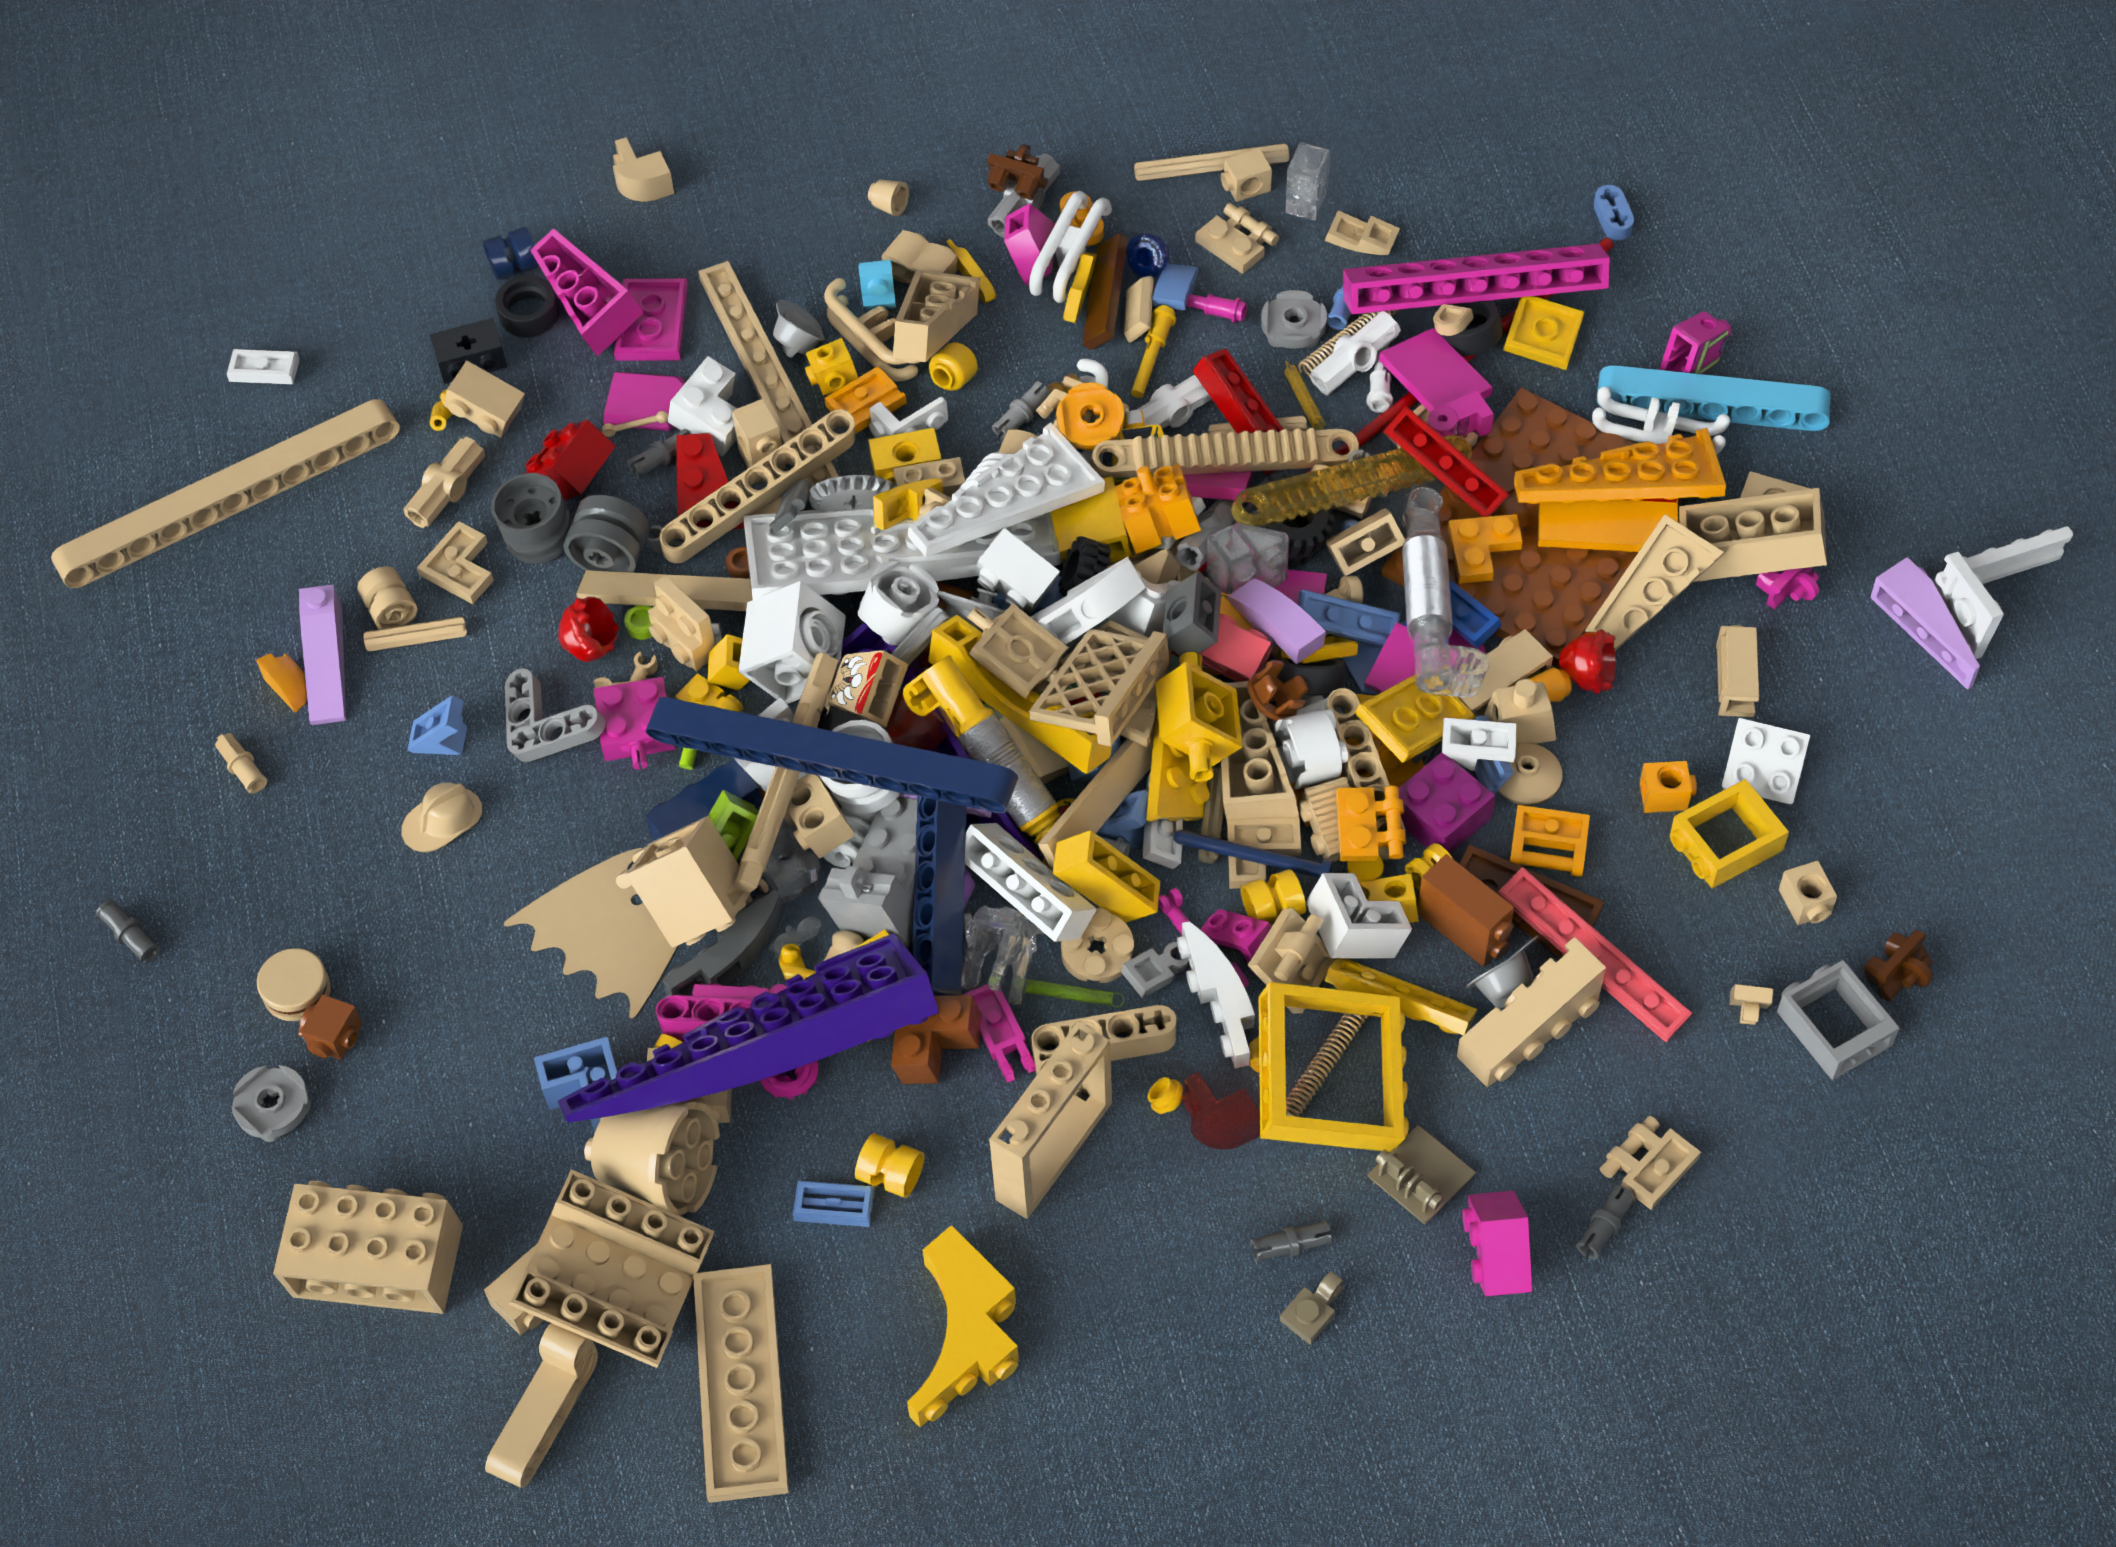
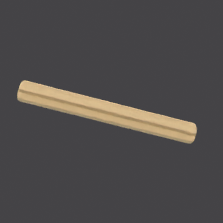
M1283 143L1136 162L1134 164V174L1137 181L1223 171L1224 158L1256 148L1261 149L1269 165L1285 163L1289 161V150L1287 144Z

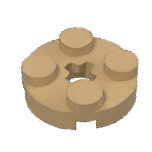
M1096 908L1095 914L1080 939L1061 941V958L1065 968L1075 978L1085 982L1088 979L1099 981V983H1108L1123 975L1121 968L1123 963L1132 959L1134 940L1131 930L1122 919L1110 914L1104 908ZM1094 940L1104 942L1105 952L1101 954L1096 950L1091 953L1088 950L1091 947L1090 942Z

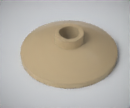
M1532 743L1516 744L1514 762H1509L1514 774L1497 792L1505 799L1520 805H1536L1548 801L1557 793L1561 786L1563 774L1560 762L1552 752L1542 746ZM1522 766H1529L1533 769L1527 770L1524 769Z

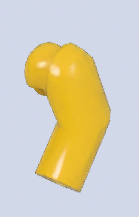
M447 390L440 394L441 401L437 402L432 408L430 426L436 431L445 429L447 420L453 415L447 407L443 406Z
M790 943L782 947L781 954L779 955V965L786 980L798 974L805 979L816 973L814 970L805 968L799 946Z

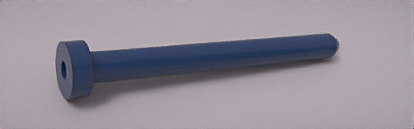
M1184 830L1175 831L1173 838L1177 844L1284 870L1291 869L1296 873L1317 877L1318 880L1322 873H1331L1333 861L1323 859L1321 864Z

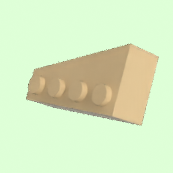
M916 270L895 321L893 358L902 359V361L911 364L928 361L977 315L980 278Z
M1573 937L1565 945L1567 953L1559 961L1555 962L1550 958L1539 968L1541 972L1536 976L1531 986L1527 987L1522 983L1512 992L1504 1004V1010L1495 1007L1459 1039L1457 1058L1487 1088L1497 1080L1503 1082L1508 1079L1516 1070V1066L1524 1059L1528 1061L1534 1059L1543 1050L1545 1043L1553 1037L1555 1039L1563 1037L1570 1030L1575 1020L1581 1016L1583 1018L1589 1017L1600 1004L1598 1000L1606 967L1576 937Z

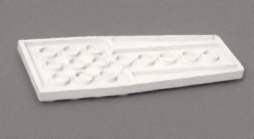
M852 508V510L823 511L821 509L798 511L795 519L777 533L769 526L775 520L776 513L743 516L753 601L798 581H802L819 595H844L848 592L866 591L875 570L881 564L889 561H899L898 566L908 568L910 563L917 565L928 572L935 581L978 576L975 574L979 558L1002 531L999 530L925 557L908 537L909 526L915 522L913 519L907 518L886 530H882L875 526L874 509L855 510V508ZM1051 512L1005 528L1051 565L1057 566L1062 563Z

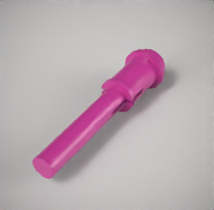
M1189 294L1186 305L1204 310L1205 315L1209 314L1231 319V322L1235 324L1238 321L1243 322L1247 313V303L1242 302V298L1231 300L1213 296L1212 294H1208L1207 297Z

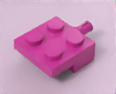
M663 677L594 688L596 710L606 720L605 729L600 735L605 761L632 757L633 768L640 770L639 758L642 769H645L648 766L646 754L675 750L674 745L654 740L645 732L657 700L660 697H667Z

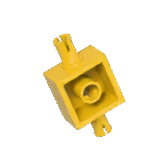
M1186 652L1179 658V667L1155 682L1160 741L1189 755L1190 778L1192 780L1195 779L1196 782H1206L1213 778L1212 766L1242 748L1237 690L1203 672L1202 656L1200 654L1197 656V652Z

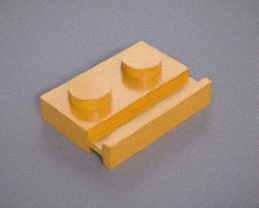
M879 366L824 398L825 406L830 412L842 409L852 414L855 420V434L869 426L871 423L869 408L878 402H881L891 413L907 403L905 393H901L898 390L897 385Z

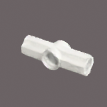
M1382 311L1355 335L1340 337L1334 346V352L1311 371L1309 376L1312 383L1321 393L1328 396L1356 371L1366 372L1371 369L1377 359V353L1399 336L1401 329L1398 323L1389 313Z
M1193 375L1175 387L1171 384L1161 386L1153 393L1150 402L1137 410L1143 411L1145 426L1158 424L1162 429L1168 425L1172 428H1177L1189 420L1193 410L1212 398L1197 377Z

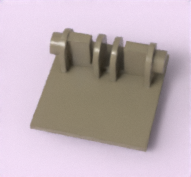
M1417 1125L1397 1148H1394L1391 1152H1388L1386 1149L1380 1152L1376 1158L1378 1164L1367 1174V1177L1426 1225L1476 1175V1172L1421 1126Z

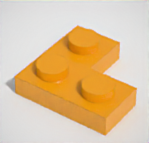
M1517 514L1448 521V533L1459 584L1493 581L1494 570L1490 553L1521 550L1523 541Z

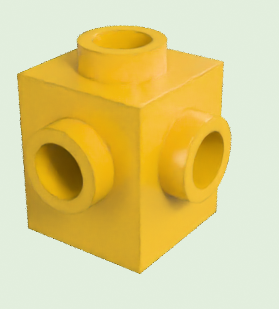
M842 338L806 352L810 366L804 369L811 386L818 384L823 396L837 391L858 378L853 361Z

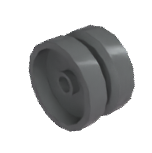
M607 495L588 496L581 500L577 508L573 524L563 544L565 554L572 563L584 571L633 573L641 554L640 550L650 530L648 519L635 506L617 497Z

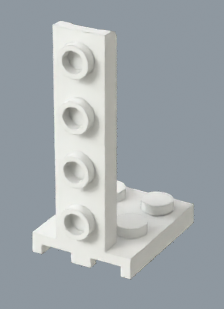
M2068 526L2054 531L2049 529L2032 538H2020L2009 545L1997 549L1992 547L1981 554L1968 558L1962 557L1959 552L1946 555L1944 559L1947 562L1945 570L1937 574L1934 582L1976 659L1983 656L2004 616L1999 604L1991 597L1983 584L2059 560L2064 553L2063 547L2065 543L2069 542L2073 536V532Z

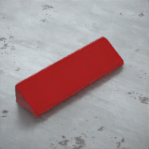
M1226 348L1202 357L1193 368V373L1236 434H1240L1243 431L1254 433L1257 430H1261L1263 433L1269 430L1280 432L1284 429ZM1264 470L1263 472L1269 475L1277 470Z
M1407 406L1401 410L1383 431L1482 517H1490L1508 499V492Z

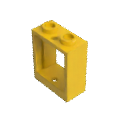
M1744 779L1674 816L1669 836L1674 848L1679 852H1683L1689 859L1695 874L1700 879H1704L1713 889L1782 852L1789 831L1750 783ZM1732 808L1757 840L1718 859L1694 828Z

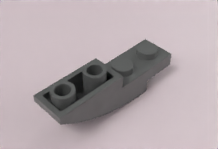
M774 889L766 895L756 897L750 906L736 914V921L733 925L723 931H716L718 939L716 944L704 947L698 956L684 965L674 967L662 979L667 997L671 995L692 996L694 984L707 985L716 983L722 986H729L740 977L761 954L778 926L783 913L779 892Z

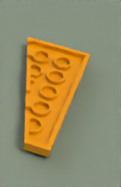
M1707 428L1696 430V436L1683 438L1681 434L1669 436L1666 443L1656 445L1653 442L1646 441L1603 451L1600 458L1587 461L1585 456L1573 458L1571 465L1560 467L1551 463L1516 471L1514 476V486L1518 502L1530 504L1558 501L1571 503L1574 501L1590 500L1605 502L1623 499L1639 501L1655 498L1673 500L1687 497L1707 499L1725 496L1726 483Z

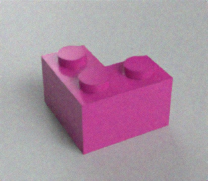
M1515 1191L1468 1195V1208L1462 1210L1464 1231L1469 1232L1471 1246H1476L1477 1259L1471 1260L1473 1282L1480 1284L1485 1296L1532 1292L1528 1216Z

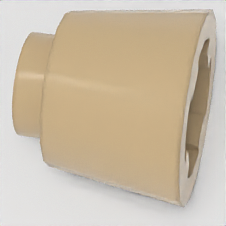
M880 179L876 183L871 184L868 191V199L875 208L898 217L907 206L909 188L906 182Z

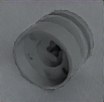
M537 473L520 474L504 482L492 498L491 512L510 554L517 560L529 564L547 563L565 552L563 544L573 521L556 482L546 475Z

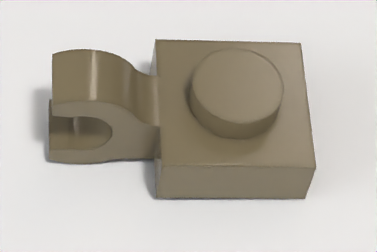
M1330 1271L1321 1281L1314 1294L1304 1287L1281 1313L1280 1322L1311 1345L1335 1317V1310L1329 1305L1342 1292L1343 1287L1340 1285L1343 1283V1279Z

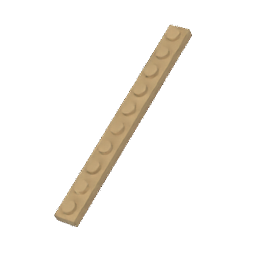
M729 261L698 271L700 281L759 398L764 400L777 422L781 442L785 444L810 427L812 423ZM816 445L808 446L805 450H807L808 452H817L821 448ZM830 461L806 479L812 483L813 487L819 482L839 476Z

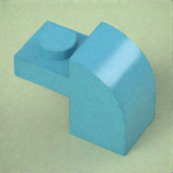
M891 260L859 263L864 312L881 305L885 309L896 308Z

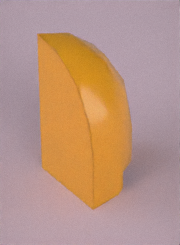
M270 653L256 660L264 680L295 713L305 705L307 701L305 673L288 654L284 653L281 657H274Z

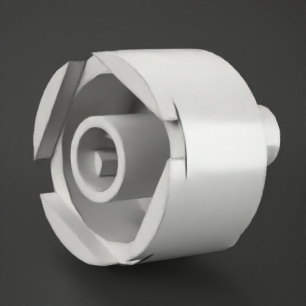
M899 561L885 562L875 570L858 610L859 618L874 632L881 635L886 643L898 646L939 603L937 595L939 588L934 578L917 565L910 563L909 568L898 566Z
M1318 709L1279 719L1275 724V737L1281 735L1282 746L1277 747L1281 761H1283L1289 783L1296 782L1294 789L1338 779L1341 775L1342 763L1348 762V751L1345 743L1338 741L1335 732L1336 719L1331 709Z

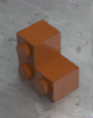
M972 995L934 996L939 1013L929 1016L923 1023L906 1025L895 1030L891 1066L902 1084H939L942 1049L979 1048V1029L982 1013Z

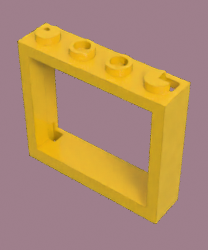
M1275 982L1268 983L1259 995L1260 1138L1376 1151L1386 1149L1388 1152L1397 1148L1406 1139L1409 1122L1408 1118L1404 1117V1103L1407 1098L1408 1087L1406 1081H1403L1402 1068L1406 1062V1048L1401 1044V1033L1405 1026V1014L1403 1011H1400V997ZM1285 1006L1381 1017L1384 1126L1286 1116Z

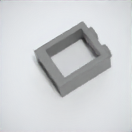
M1844 960L1831 967L1829 964L1820 967L1813 973L1810 979L1801 984L1799 982L1790 984L1781 993L1782 998L1777 1010L1779 1016L1832 1081L1893 1046L1900 1029ZM1834 989L1868 1029L1835 1049L1801 1009Z

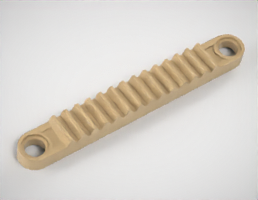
M1297 428L1294 431L1283 429L1280 432L1269 430L1266 433H1263L1261 430H1257L1254 433L1243 431L1240 434L1229 432L1226 435L1217 432L1214 435L1203 433L1200 436H1196L1193 433L1185 437L1177 434L1174 437L1163 435L1160 438H1156L1153 435L1144 439L1141 436H1137L1134 439L1100 442L1093 450L1090 464L1102 478L1109 476L1113 478L1138 477L1137 470L1142 466H1148L1153 476V472L1158 468L1180 464L1183 474L1313 468L1316 464L1328 467H1341L1349 464V455L1351 452L1359 449L1357 437L1348 430H1315L1314 428H1309L1306 431H1302L1301 428ZM1338 440L1344 441L1349 446V453L1346 455L1335 453L1332 443ZM1104 452H1111L1117 457L1118 463L1115 466L1107 467L1100 462L1099 455Z

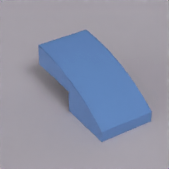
M1167 263L1160 274L1152 297L1153 307L1165 305L1172 309L1185 310L1189 294H1193L1199 267Z

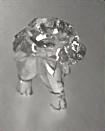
M984 905L978 909L966 927L968 949L962 967L961 988L972 991L980 985L981 968L984 958L992 950L998 948L996 961L988 980V986L992 991L1000 992L1007 966L1012 963L1013 979L1008 1001L1011 1004L1020 1006L1022 1004L1023 990L1026 985V975L1030 967L1032 953L1039 950L1037 947V926L1019 910H1014L1008 906L995 909Z

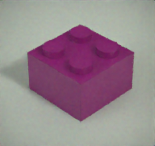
M1441 752L1399 787V799L1403 800L1404 813L1401 814V819L1405 830L1426 848L1436 843L1451 854L1492 819L1495 795L1453 759Z

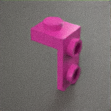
M1218 909L1208 918L1200 930L1214 943L1240 950L1249 964L1272 926L1267 921Z

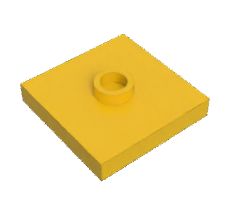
M1536 296L1520 297L1503 351L1566 370L1585 312Z

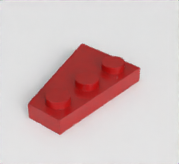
M710 433L676 435L677 517L729 482ZM729 501L723 506L728 509H734L738 504L735 501ZM701 520L696 524V526L700 528H706L710 526L712 522L708 520ZM744 521L733 529H744Z

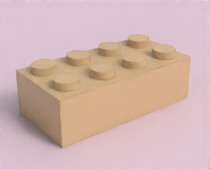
M1819 488L1679 506V524L1724 552V555L1694 582L1827 565L1825 517Z

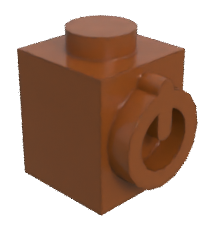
M322 994L317 1004H310L304 1011L298 1035L304 1038L307 1049L312 1054L320 1058L330 1056L342 1060L346 1051L355 1045L362 1021L355 1006Z

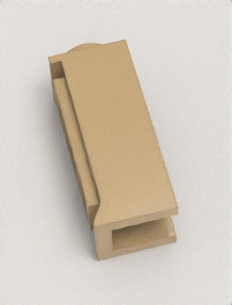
M1741 625L1721 626L1716 643L1718 701L1721 702L1718 715L1754 717V701L1758 702L1756 627H1744Z

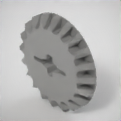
M839 476L814 485L809 491V502L812 508L823 511L852 510V508H855V510L874 509L873 496L896 487V485L887 479L877 476Z

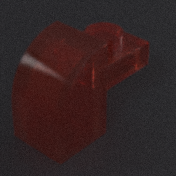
M1199 1072L1185 1078V1094L1182 1095L1185 1107L1191 1114V1133L1198 1141L1215 1149H1232L1260 1136V1112L1244 1088L1217 1101Z

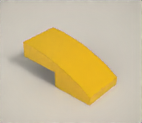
M935 478L916 481L891 488L888 491L873 496L875 526L886 530L907 518L917 521L919 510L925 504V488H934L943 493L942 480Z

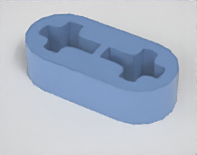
M1601 186L1595 193L1593 205L1602 229L1610 239H1627L1633 230L1634 216L1625 195L1617 186Z

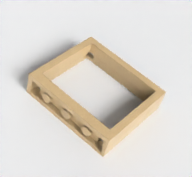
M1078 1021L989 1139L995 1199L1026 1219L1030 1217L1112 1104L1110 1040ZM1082 1092L1089 1096L1086 1102L1079 1098ZM1005 1131L1013 1135L1010 1138V1144L1000 1139Z

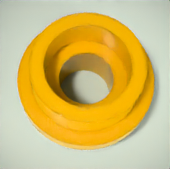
M1167 1077L1156 1081L1150 1088L1147 1097L1151 1103V1108L1158 1114L1175 1110L1182 1101L1183 1086L1177 1080H1170Z

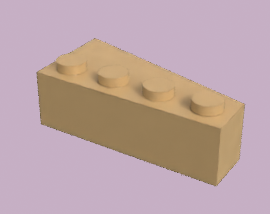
M1248 681L1226 683L1237 690L1242 748L1221 761L1223 806L1226 820L1299 817L1296 797L1289 783L1287 772L1276 747V742L1269 728L1266 716L1252 702L1247 688Z

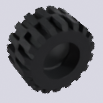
M1285 473L1282 478L1276 474L1272 475L1269 480H1263L1259 487H1256L1241 517V520H1243L1240 526L1241 532L1246 533L1243 538L1246 545L1251 544L1253 546L1251 552L1255 556L1257 554L1262 555V561L1266 563L1273 561L1276 567L1283 568L1284 564H1288L1289 568L1297 567L1299 562L1304 565L1310 561L1311 557L1314 558L1329 535L1334 522V515L1331 514L1333 506L1331 502H1326L1328 495L1325 491L1319 492L1317 490L1319 485L1313 481L1311 484L1306 482V477L1299 475L1298 478H1293L1292 473ZM1275 513L1291 517L1300 528H1293L1283 524L1275 516Z

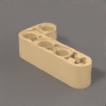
M1155 1005L1044 1024L1034 1030L1032 1034V1053L1037 1076L1077 1021L1110 1040L1111 1061L1170 1050L1176 1042V1015L1167 1006ZM1120 1032H1126L1130 1034V1036L1126 1038H1120L1115 1035ZM1046 1045L1056 1046L1055 1049L1050 1051L1041 1049Z
M553 1323L548 1325L540 1341L539 1353L543 1362L491 1449L485 1466L487 1473L522 1489L530 1483L591 1377L598 1359V1352L593 1340Z

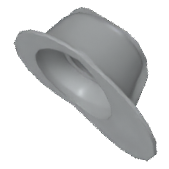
M786 300L777 301L778 318L773 336L783 345V352L791 358L796 353L806 354V352L813 350L820 341H825L820 324L810 313L792 302Z
M1535 936L1507 961L1471 981L1466 988L1476 986L1495 1007L1504 1009L1506 1000L1518 986L1523 983L1529 987L1533 983V973L1524 950L1539 936Z

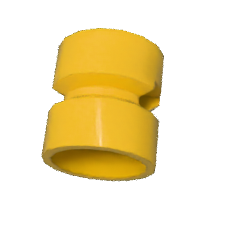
M1291 869L1272 874L1268 882L1260 878L1241 885V897L1248 917L1267 921L1273 925L1281 911L1285 908H1294L1299 915L1306 913V903L1301 885Z
M872 1133L863 1145L855 1167V1179L875 1187L883 1183L886 1191L907 1198L914 1190L921 1175L925 1158L924 1152L904 1144L896 1148L894 1140Z

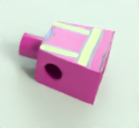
M1700 312L1675 325L1659 370L1705 374L1719 361L1726 338L1732 332L1730 324L1723 319L1717 320L1707 312Z

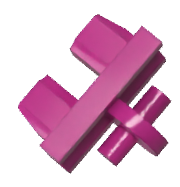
M1812 567L1785 570L1782 574L1778 571L1759 573L1756 585L1769 594L1766 604L1775 610L1789 595L1795 601H1798L1800 598L1805 600L1814 599L1819 593V587L1816 583L1819 576L1812 572Z

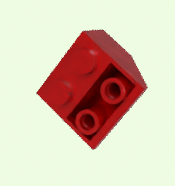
M588 419L576 424L571 422L562 430H552L542 442L544 448L540 453H536L528 460L525 465L527 469L525 474L537 473L548 476L556 482L565 501L583 493L616 446Z

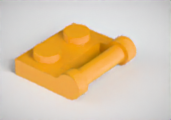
M1517 805L1510 862L1519 866L1526 865L1571 872V876L1582 877L1590 815ZM1523 844L1574 851V855L1571 858L1523 851Z

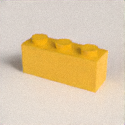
M1090 830L1057 842L1053 874L1100 908H1104L1110 914L1116 915L1125 923L1157 913L1160 880Z

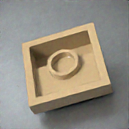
M664 575L654 582L657 594L655 602L657 605L648 611L651 623L649 627L650 633L657 642L671 648L673 655L681 664H685L697 672L708 663L709 651L715 646L710 617Z

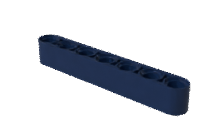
M917 796L912 956L927 972L934 996L960 995L967 807Z

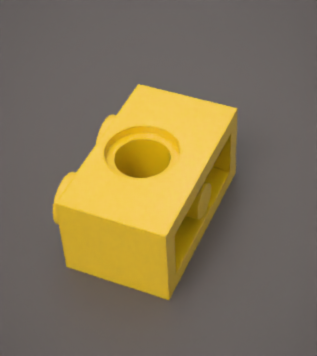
M934 428L868 439L874 476L887 479L894 484L893 468L942 460Z

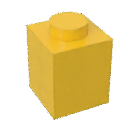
M727 634L709 651L708 683L739 691L750 681L739 672L743 638Z

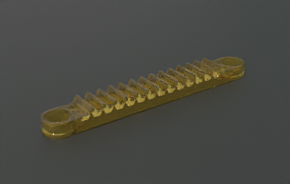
M1457 435L1443 437L1470 460L1472 448L1467 440ZM1399 448L1245 489L1238 494L1233 502L1231 513L1236 522L1245 527H1257L1275 521L1279 524L1286 518L1293 520L1296 516L1301 515V517H1304L1309 512L1316 514L1323 508L1327 511L1334 505L1338 508L1346 502L1349 505L1357 499L1363 501L1368 496L1374 498L1379 493L1386 495L1391 490L1397 492L1402 487L1408 489L1413 484L1419 486L1425 481L1430 483L1436 477L1405 450ZM1242 503H1253L1258 508V513H1247L1243 509Z

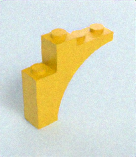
M952 1225L922 1250L924 1265L935 1278L944 1296L947 1306V1329L943 1348L933 1371L922 1387L907 1401L909 1416L920 1428L927 1421L934 1422L940 1418L947 1410L948 1403L958 1394L961 1396L967 1394L976 1385L979 1376L991 1386L998 1379L1003 1381L1012 1375L1019 1362L1018 1346L995 1323L996 1321L998 1323L1003 1322L1014 1311L1016 1304L1015 1288Z

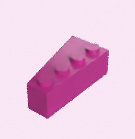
M554 228L530 250L566 308L570 318L575 323L579 333L597 357L644 313L631 293Z

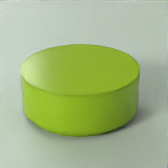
M637 605L629 609L625 614V628L632 638L645 640L653 637L649 630L651 623L648 611L652 608L651 606Z

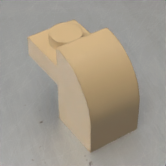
M627 137L615 141L617 154L613 155L615 164L613 171L617 188L622 195L634 201L647 202L674 194L671 173L661 151L636 158Z

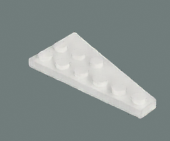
M1049 423L1043 428V434L1036 439L1030 437L1023 442V448L1017 453L1007 454L974 478L972 486L965 491L959 489L952 494V500L946 505L936 506L911 524L908 537L925 557H929L997 532L1003 528L1016 525L1104 492L1105 481L1052 423Z

